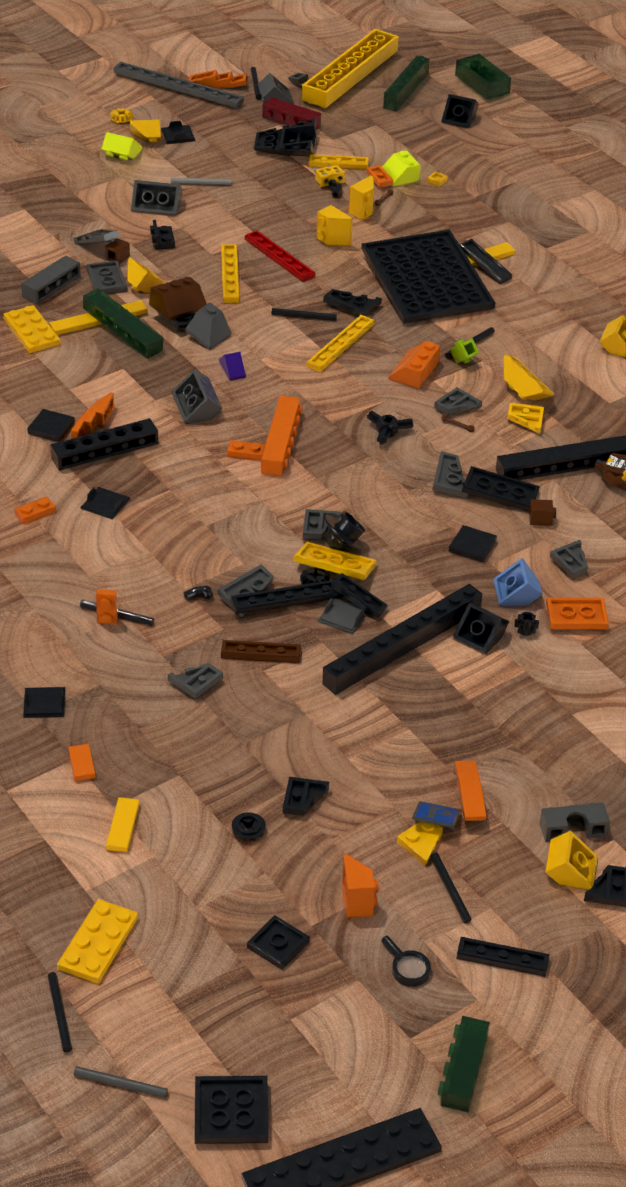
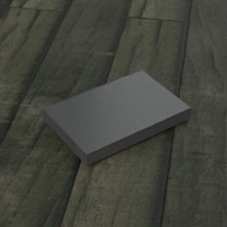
M117 260L86 265L96 296L127 292V285Z

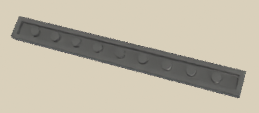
M120 62L114 67V73L121 76L131 77L145 83H152L156 86L187 93L194 97L204 98L208 101L211 100L218 104H225L232 108H237L244 102L243 96L128 63Z

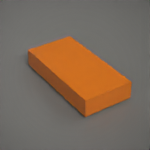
M89 744L69 746L68 750L74 780L95 779V770Z

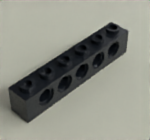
M149 418L50 444L51 459L60 471L159 444L158 429Z

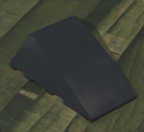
M315 118L310 119L311 122L307 123L303 121L297 122V125L291 127L284 125L279 130L272 128L257 132L254 150L285 156L315 155L317 145Z

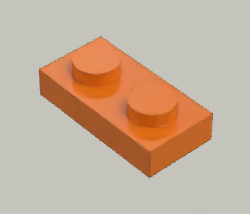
M381 165L367 168V174L373 176V180L379 188L393 185V179Z
M230 440L227 457L261 461L265 444Z
M46 496L17 507L14 510L19 520L26 524L56 512V506Z
M97 589V623L117 624V591Z

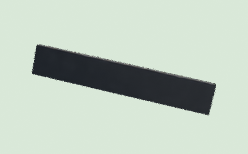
M334 580L234 595L231 596V603L235 614H243L330 600L331 598H342L344 596L330 587Z

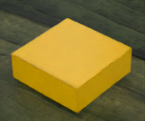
M435 171L427 177V183L440 187L447 181L448 176Z

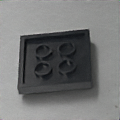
M267 1075L195 1076V1144L268 1143Z

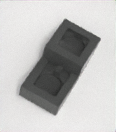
M299 72L288 77L290 82L301 89L302 84L309 80L308 74Z

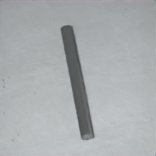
M78 1066L74 1070V1076L166 1098L168 1093L167 1088Z

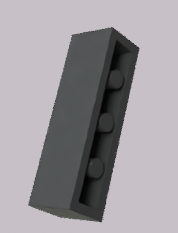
M65 255L21 283L22 297L38 304L80 277V262Z

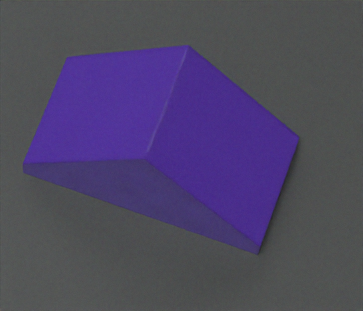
M241 352L225 354L219 358V363L229 381L246 378Z

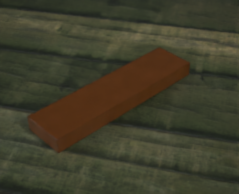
M236 640L222 641L221 658L300 663L301 644Z

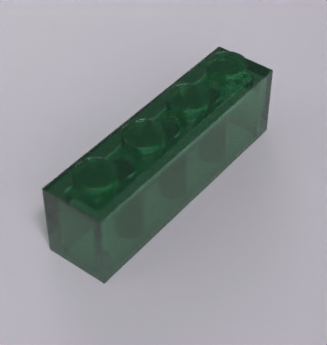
M462 1016L460 1025H455L453 1038H456V1042L450 1044L448 1057H451L450 1062H445L443 1076H446L445 1082L440 1081L437 1095L441 1096L440 1106L469 1113L488 1039L490 1022Z

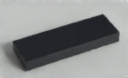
M343 573L332 581L330 585L331 588L375 619L387 609L388 605Z

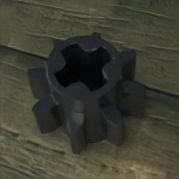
M523 612L518 614L514 627L518 628V633L529 636L532 633H536V629L539 627V620H535L536 615L533 613Z

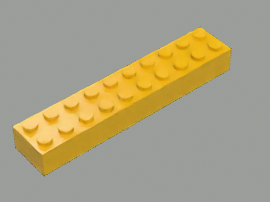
M378 29L372 30L302 84V100L309 104L318 105L321 108H327L398 51L399 36Z

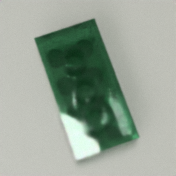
M481 54L456 60L455 76L486 100L510 93L511 77Z

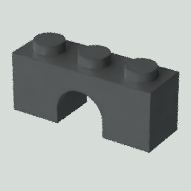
M603 802L541 809L539 823L545 842H550L551 839L566 833L570 826L582 828L587 838L608 836L610 820Z

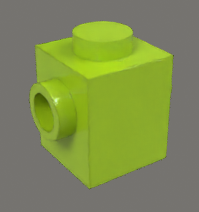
M473 338L465 342L461 339L454 343V347L450 348L456 364L462 361L466 364L473 360V356L479 354Z

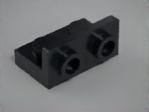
M153 220V225L150 226V234L152 235V244L156 245V250L175 248L172 227H157L156 220Z

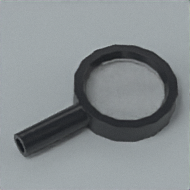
M388 935L382 938L381 942L395 956L392 963V974L395 980L408 987L424 984L431 972L429 959L418 951L407 950L402 952Z

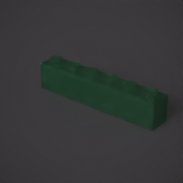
M416 56L384 92V109L397 111L429 74V58Z
M97 288L83 295V309L147 359L163 351V337L102 290Z

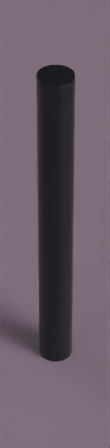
M251 67L255 96L259 100L261 99V94L259 92L257 72L255 67Z
M272 308L271 311L273 315L337 320V314Z
M490 327L474 336V342L477 343L495 332L494 328ZM451 351L445 353L447 359L453 357Z
M81 600L80 607L97 611L96 603ZM117 609L118 617L151 626L154 624V618Z
M437 852L431 854L430 857L463 922H470L472 918Z
M51 972L48 974V981L63 1052H70L72 1045L57 974Z

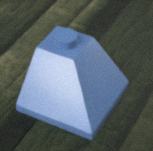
M523 558L493 579L500 606L529 605L543 595L539 580Z

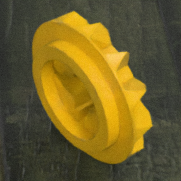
M117 108V110H112L110 113V119L117 123H126L133 119V113L129 109Z

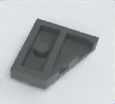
M456 387L435 401L434 407L449 415L481 408L482 401Z
M306 509L303 539L321 540L328 530V525L324 518L325 515H331L340 520L341 512Z
M580 540L550 551V558L571 578L587 573L588 569Z
M209 663L196 668L185 669V673L174 675L173 672L168 674L169 682L195 699L223 679V672Z

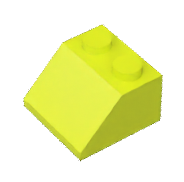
M106 132L101 149L107 156L114 157L115 155L123 160H133L143 147L133 138Z
M408 151L394 153L382 166L393 179L392 187L419 181L420 164Z

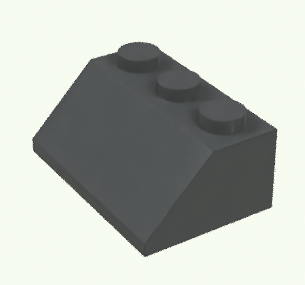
M134 180L131 211L177 215L181 204L182 187L180 184Z
M196 369L172 391L186 424L211 420L222 409L210 379Z

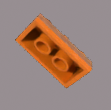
M424 341L411 348L389 375V379L420 389L439 363L441 345Z

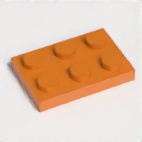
M604 598L546 599L550 629H608L609 622Z

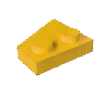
M510 403L507 419L536 433H540L544 407Z
M418 822L398 835L397 843L426 866L431 853L434 852L436 844L443 834V827Z

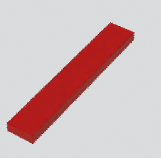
M258 230L245 235V240L300 281L305 282L315 277V272Z

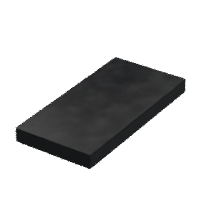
M471 466L462 492L529 512L530 500L537 498L540 486Z

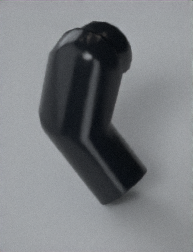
M331 179L328 182L329 188L333 191L332 196L338 198L342 191V185L336 182L335 179Z
M206 585L189 589L183 595L188 601L202 594L204 599H208L213 596V592L211 591L212 588Z

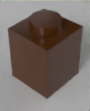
M116 238L115 241L105 246L106 260H117L119 264L130 257V243Z
M531 499L529 508L530 525L552 526L553 518L556 519V508L553 507V500Z

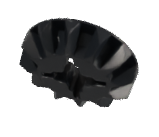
M308 567L300 575L302 585L330 580L328 571L316 567Z
M251 812L237 815L231 825L232 833L236 834L238 839L244 838L245 841L250 838L255 841L257 837H262L263 832L266 831L265 820L260 815Z

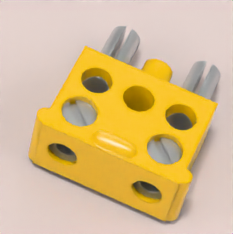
M328 165L324 168L318 169L316 167L313 169L315 180L320 184V187L329 186L328 182L331 179H335L340 184L345 183V171L338 165Z

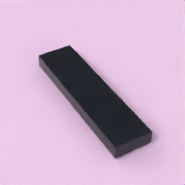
M473 239L460 244L464 253L499 284L512 279L513 274Z
M461 937L456 959L546 977L550 954Z

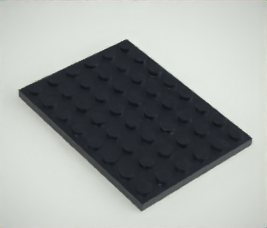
M450 229L361 243L364 255L403 323L495 308L496 302Z

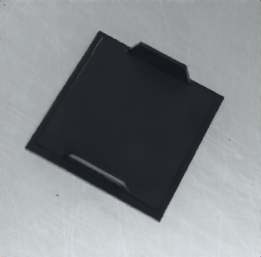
M172 121L169 127L161 128L166 144L195 141L190 125H182L181 121Z
M93 487L87 494V500L80 509L113 520L130 500V497L101 487L97 489Z
M65 687L25 688L23 718L64 717Z

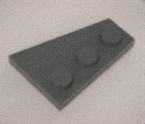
M99 229L74 237L73 239L75 244L91 242L109 243L115 241L114 238L119 237L118 230Z
M441 451L432 490L467 499L468 494L462 492L465 478L462 477V467L458 455Z
M261 564L219 588L217 594L234 610L231 596L265 591L273 581L274 576ZM246 613L238 615L243 618Z

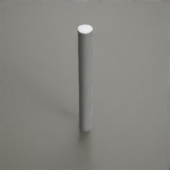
M171 178V184L231 185V179Z

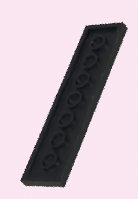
M420 1107L242 1172L241 1179L245 1187H348L441 1152L442 1145Z

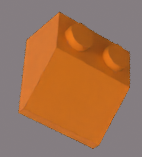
M348 854L343 855L342 888L346 917L373 916L374 907L378 905L376 894L379 891L378 879H374L373 871Z

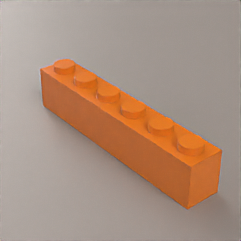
M279 396L261 458V473L282 476L284 469H287L288 458L291 456L290 447L294 445L293 436L296 437L300 415L303 412L300 398Z

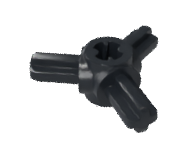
M370 411L367 415V419L376 424L379 433L377 442L380 445L387 443L388 438L394 437L398 430L413 428V420L411 418L397 420L393 415L380 416L374 411Z

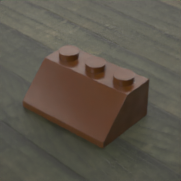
M184 277L183 279L151 287L149 305L168 320L198 312L199 309L207 305L200 284L191 277Z

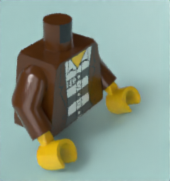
M612 453L607 461L597 459L595 469L603 471L602 481L612 487H618L626 491V455Z

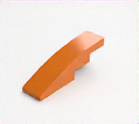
M216 69L190 75L189 81L212 88H233L247 85L248 76L247 73L233 76L232 71L218 74Z
M110 392L98 400L78 419L71 430L72 439L92 434L97 426L104 427L115 407L114 393Z
M455 761L457 787L460 794L459 802L465 821L486 820L484 797L476 761Z

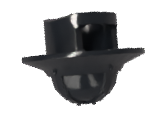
M343 511L340 514V521L331 515H325L324 518L328 525L325 538L329 547L340 551L348 548L363 549L362 543L358 538L364 533L365 528L350 513Z

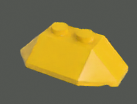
M505 353L504 380L509 384L508 387L518 392V397L525 401L527 399L536 401L554 395V392L538 379L517 357Z

